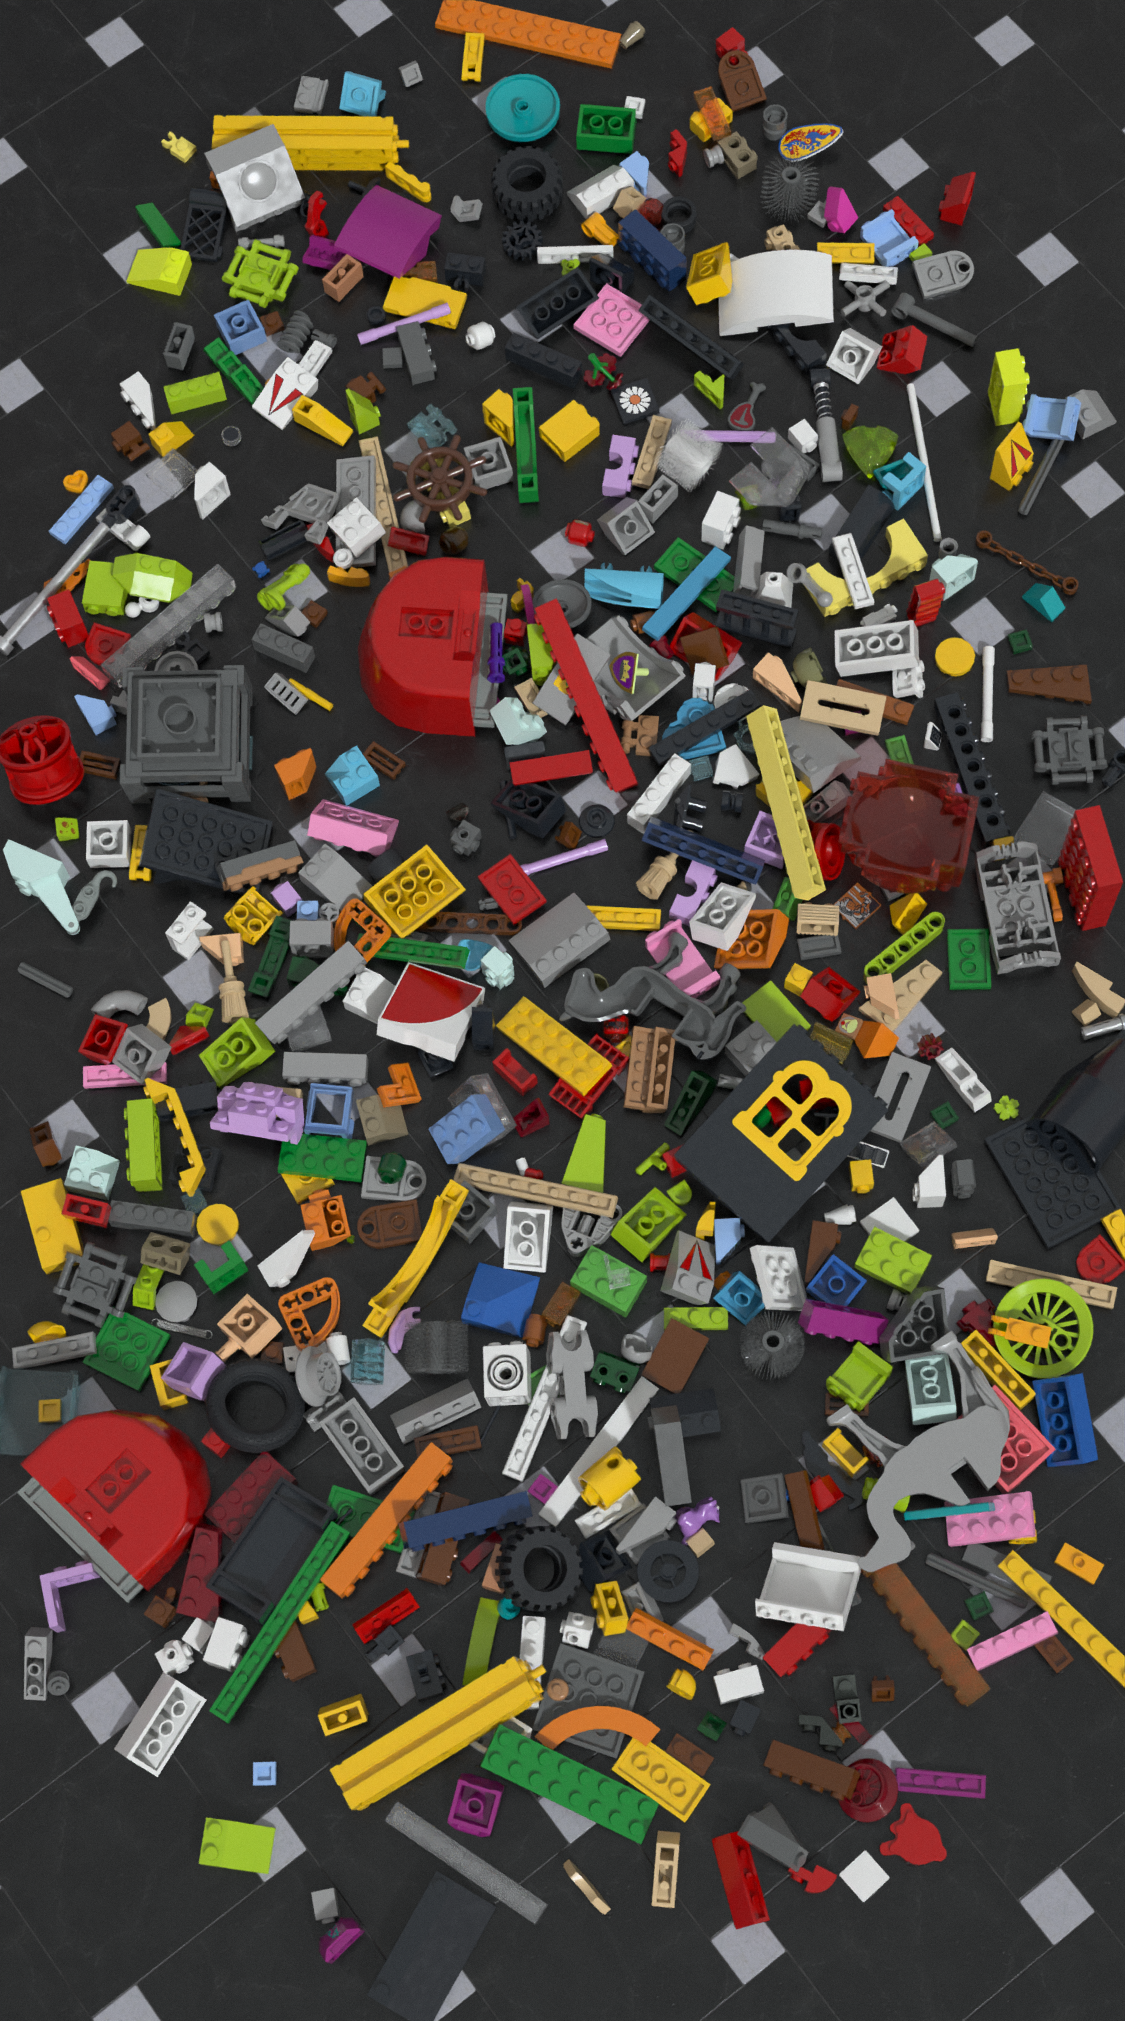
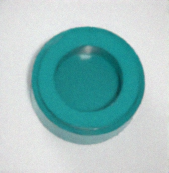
M505 1597L499 1601L497 1609L504 1619L510 1620L520 1613V1607H516L511 1603V1599H506Z

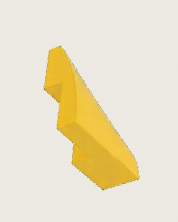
M715 1201L709 1202L697 1224L696 1238L703 1241L704 1236H713Z

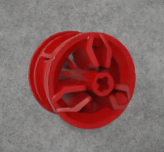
M54 716L30 717L15 723L0 736V763L5 768L9 778L11 792L19 801L27 804L54 802L71 793L82 781L84 766L73 747L69 727L62 719Z

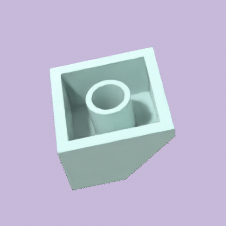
M960 554L958 556L947 555L945 558H940L932 564L929 581L938 578L939 582L944 584L945 593L943 594V601L974 580L978 561L970 556Z
M505 697L490 710L506 744L519 745L536 742L547 732L544 722L539 715L525 712L518 698Z
M76 1146L64 1186L69 1192L109 1201L120 1160L94 1149Z

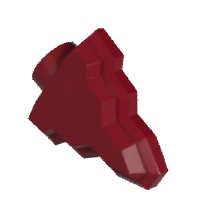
M990 1298L980 1304H977L975 1300L961 1310L964 1316L955 1324L963 1332L968 1331L970 1334L977 1330L992 1347L998 1349L994 1335L988 1333V1329L993 1328L991 1316H995L993 1312L995 1306Z

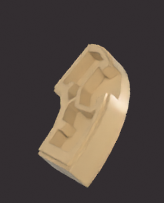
M166 998L148 1007L150 1017L149 1023L146 1026L162 1040L166 1038L171 1023V1009Z
M568 1859L563 1864V1867L569 1877L583 1891L589 1901L602 1914H606L610 1910L606 1901L586 1876Z

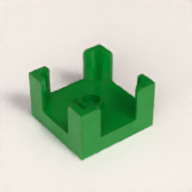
M230 1241L221 1246L229 1261L213 1272L203 1259L194 1264L213 1294L249 1271Z

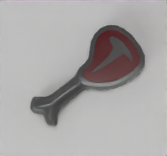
M750 382L752 392L748 400L737 405L728 417L727 423L732 430H754L755 418L752 412L759 393L766 389L764 383Z

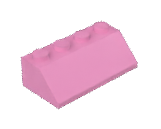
M323 799L310 815L307 835L319 841L326 840L337 846L344 845L351 847L355 851H366L373 856H379L390 849L399 820Z

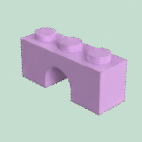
M619 435L612 436L609 458L610 461L617 462L622 466L615 470H605L602 485L603 495L626 498L627 491H631L632 480L629 479L630 474L634 475L635 463H633V459L638 457L639 446H636V438Z
M692 860L685 875V884L694 887L696 892L690 897L677 894L669 911V919L674 921L680 919L682 924L690 927L689 921L709 898L710 893H708L710 886L714 887L718 877L715 875L716 869Z

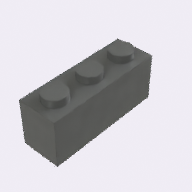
M419 321L398 326V338L412 385L434 380V372L437 369L435 361L430 360L429 355H432L430 345L425 344L424 339H427L425 329L420 327Z
M263 624L259 625L251 639L254 650L307 673L315 659L312 646Z

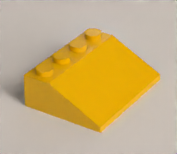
M425 845L363 895L364 901L399 938L404 939L466 891V889L430 847Z

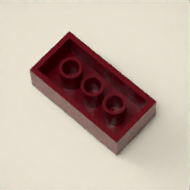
M262 1452L204 1515L216 1527L222 1528V1532L232 1542L236 1543L279 1478L282 1477L295 1486L298 1484V1481L270 1454Z

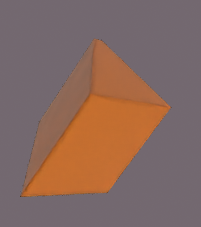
M728 1271L721 1273L714 1280V1286L718 1291L731 1276Z

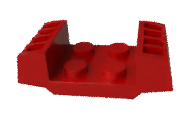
M597 1034L587 1045L607 1059L612 1067L585 1096L561 1078H559L548 1094L582 1120H584L585 1114L589 1115L592 1112V1105L616 1075H621L629 1062L628 1056Z

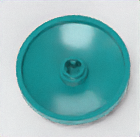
M517 74L502 79L491 89L486 99V117L489 125L498 135L511 141L528 142L545 136L556 125L560 115V101L554 87L543 78L531 74Z

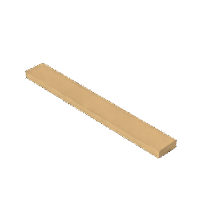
M377 436L359 440L362 457L374 455L376 458V518L386 532L381 539L390 573L404 566L408 567L404 550L387 546L391 526L399 528Z
M458 1163L453 1180L460 1185L465 1180L478 1190L613 1218L618 1197L611 1194Z

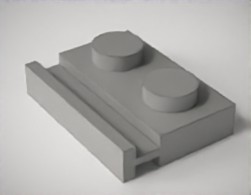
M302 76L294 104V111L310 114L314 112L321 115L329 85L328 80L322 81L320 78Z

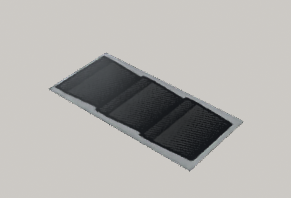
M860 1142L848 1157L857 1160L871 1159V1164L884 1168L889 1150Z

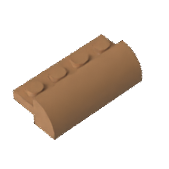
M634 1026L632 1028L623 1107L642 1110V1113H662L667 1110L675 1045L672 1034L675 1030L660 1027L650 1029Z

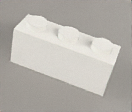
M612 165L568 191L567 196L584 218L588 219L594 212L600 214L614 206L621 190L634 187V180L624 167Z

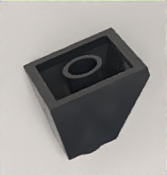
M609 1530L587 1539L579 1545V1555L582 1557V1562H579V1568H583V1575H580L590 1592L595 1590L596 1584L610 1582L632 1568L624 1553L620 1555L616 1553L618 1544Z

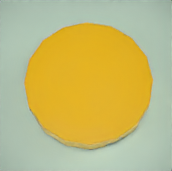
M955 637L941 642L935 654V662L939 670L944 674L947 673L955 677L969 672L975 659L974 649L969 642Z
M214 1204L202 1210L198 1216L196 1226L198 1234L204 1242L214 1246H222L227 1241H232L235 1238L239 1228V1221L237 1215L230 1207L223 1204Z

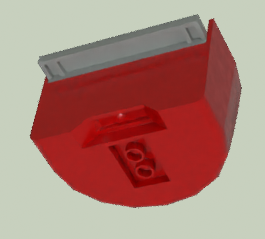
M452 557L418 560L394 574L373 602L358 645L361 686L374 709L395 725L423 733L474 737L475 727L494 728L495 721L490 710L497 705L499 683H491L487 680V675L489 674L487 660L490 657V624L498 622L503 625V649L508 595L488 593L485 560Z
M117 1409L76 1416L54 1430L20 1463L32 1478L17 1493L85 1561L92 1563L94 1570L127 1603L143 1587L149 1592L185 1556L190 1548V1544L193 1543L196 1527L200 1523L206 1524L207 1517L204 1514L209 1510L212 1497L207 1463L187 1434L157 1415Z

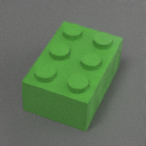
M591 1245L570 1280L572 1288L626 1318L646 1285L647 1276Z

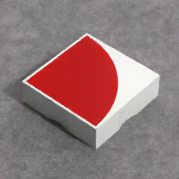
M408 962L378 1018L377 1035L402 1044L412 1045L428 1053L455 1061L465 1041V1035L472 1026V1007L483 1005L485 988Z

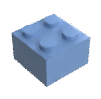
M249 300L214 315L221 336L229 351L232 350L235 355L267 341L265 330Z

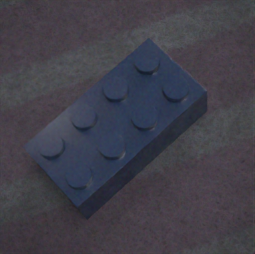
M636 209L618 222L619 246L623 251H627L636 263H640L646 273L650 276L652 275L662 288L665 287L670 292L686 279L687 258Z

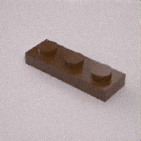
M478 1426L414 1438L417 1458H419L431 1442L447 1455L482 1448Z

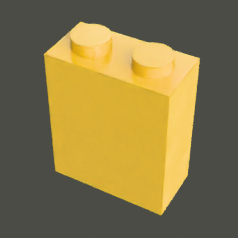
M573 400L539 427V436L566 462L600 435V424L595 417H591L582 404H578Z

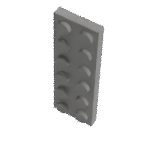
M374 455L337 459L336 493L340 499L336 507V514L357 497L376 518V458ZM336 536V551L341 548L348 549ZM376 542L359 557L356 558L353 555L354 562L351 566L355 568L376 565Z

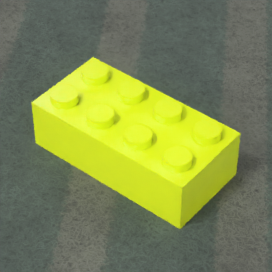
M1019 348L995 352L988 396L996 426L1019 422L1020 414H1023L1022 405L1025 404L1027 385L1030 381L1028 372L1025 373L1024 371L1025 359L1023 355H1020Z

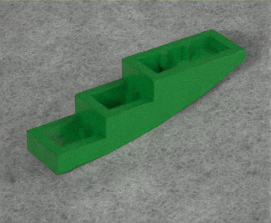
M218 337L206 346L203 351L233 386L253 405L264 387L248 367L242 364L232 350L229 351Z

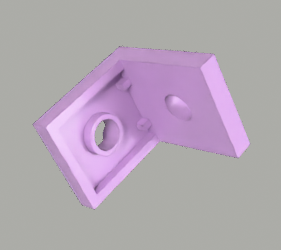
M88 1561L78 1562L75 1564L76 1567L68 1569L67 1566L57 1567L52 1573L40 1575L49 1628L57 1633L66 1631L58 1588L100 1577L94 1570V1565L88 1563Z

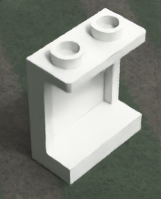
M191 901L165 932L172 949L188 961L201 946L199 937L209 936L214 930L211 925L203 920L206 912Z

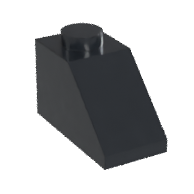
M784 490L778 493L779 520L781 522L799 520L802 507L798 491Z

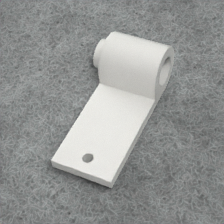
M341 1332L329 1334V1338L317 1347L323 1353L332 1354L339 1365L350 1362L347 1336L342 1335ZM296 1346L283 1347L286 1370L290 1373L295 1372L297 1357L301 1351Z

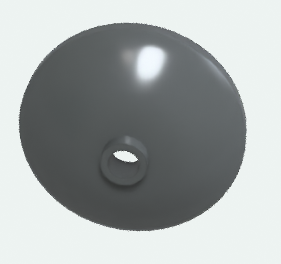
M560 579L550 581L541 586L533 597L534 614H536V607L557 598L570 628H574L584 622L591 611L592 604L589 592L584 586L572 580Z

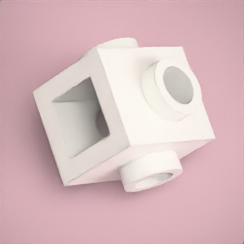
M569 1612L567 1620H562L561 1623L562 1643L588 1649L595 1618Z
M179 1640L167 1642L162 1650L155 1653L163 1672L169 1675L186 1671L189 1668L188 1665L194 1662L191 1656L193 1651L189 1644Z

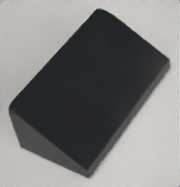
M543 741L504 747L508 771H510V762L546 757Z

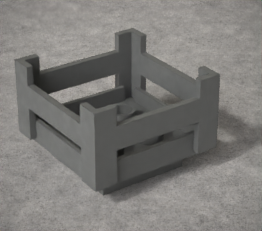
M224 665V670L145 671L143 667H123L122 687L127 694L126 764H120V785L131 804L151 803L156 789L189 798L229 797L231 802H250V706L253 703V687L244 665ZM240 693L242 694V699H241V762H239V710H240ZM222 781L223 784L203 786L146 787L144 785V783L149 782Z

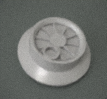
M314 1346L305 1347L299 1353L295 1366L298 1390L306 1403L315 1407L321 1406L326 1403L329 1396L336 1394L340 1388L341 1371L338 1361L332 1354L323 1353Z

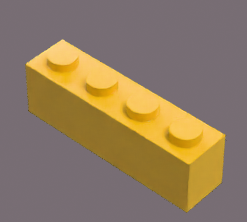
M977 1330L961 1343L975 1366H978L984 1373L987 1381L992 1386L996 1385L1019 1410L1034 1398L1036 1393Z

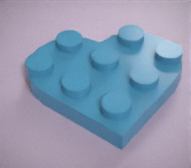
M691 698L685 701L677 712V721L669 724V727L662 735V740L715 710L714 706L703 701L702 698ZM722 731L678 756L683 759H691L726 750Z

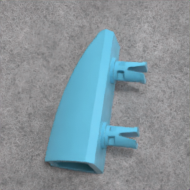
M604 562L601 565V570L585 569V588L591 598L625 606L659 609L662 606L664 573H652L650 566H648L646 572H644V566L640 568V572L613 570L611 563L605 569Z

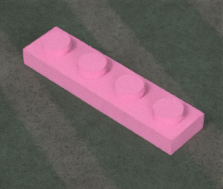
M166 1062L150 1079L167 1084ZM117 1065L83 1066V1087L85 1089L141 1085Z

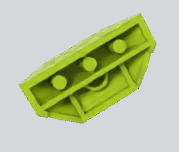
M135 553L115 557L112 577L118 581L129 595L169 603L190 592L193 573L177 561Z

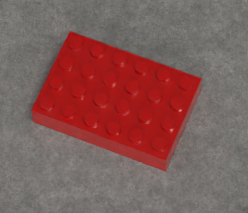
M1100 805L1074 812L1070 827H1068V833L1065 835L1066 839L1063 842V848L1060 850V857H1058L1059 867L1065 873V876H1063L1065 887H1069L1071 893L1069 894L1070 904L1076 910L1075 921L1077 925H1080L1082 931L1106 926L1123 884Z

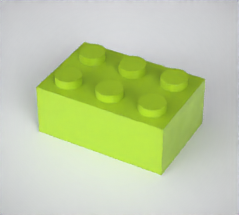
M874 1226L855 1263V1268L910 1295L914 1288H917L932 1255Z

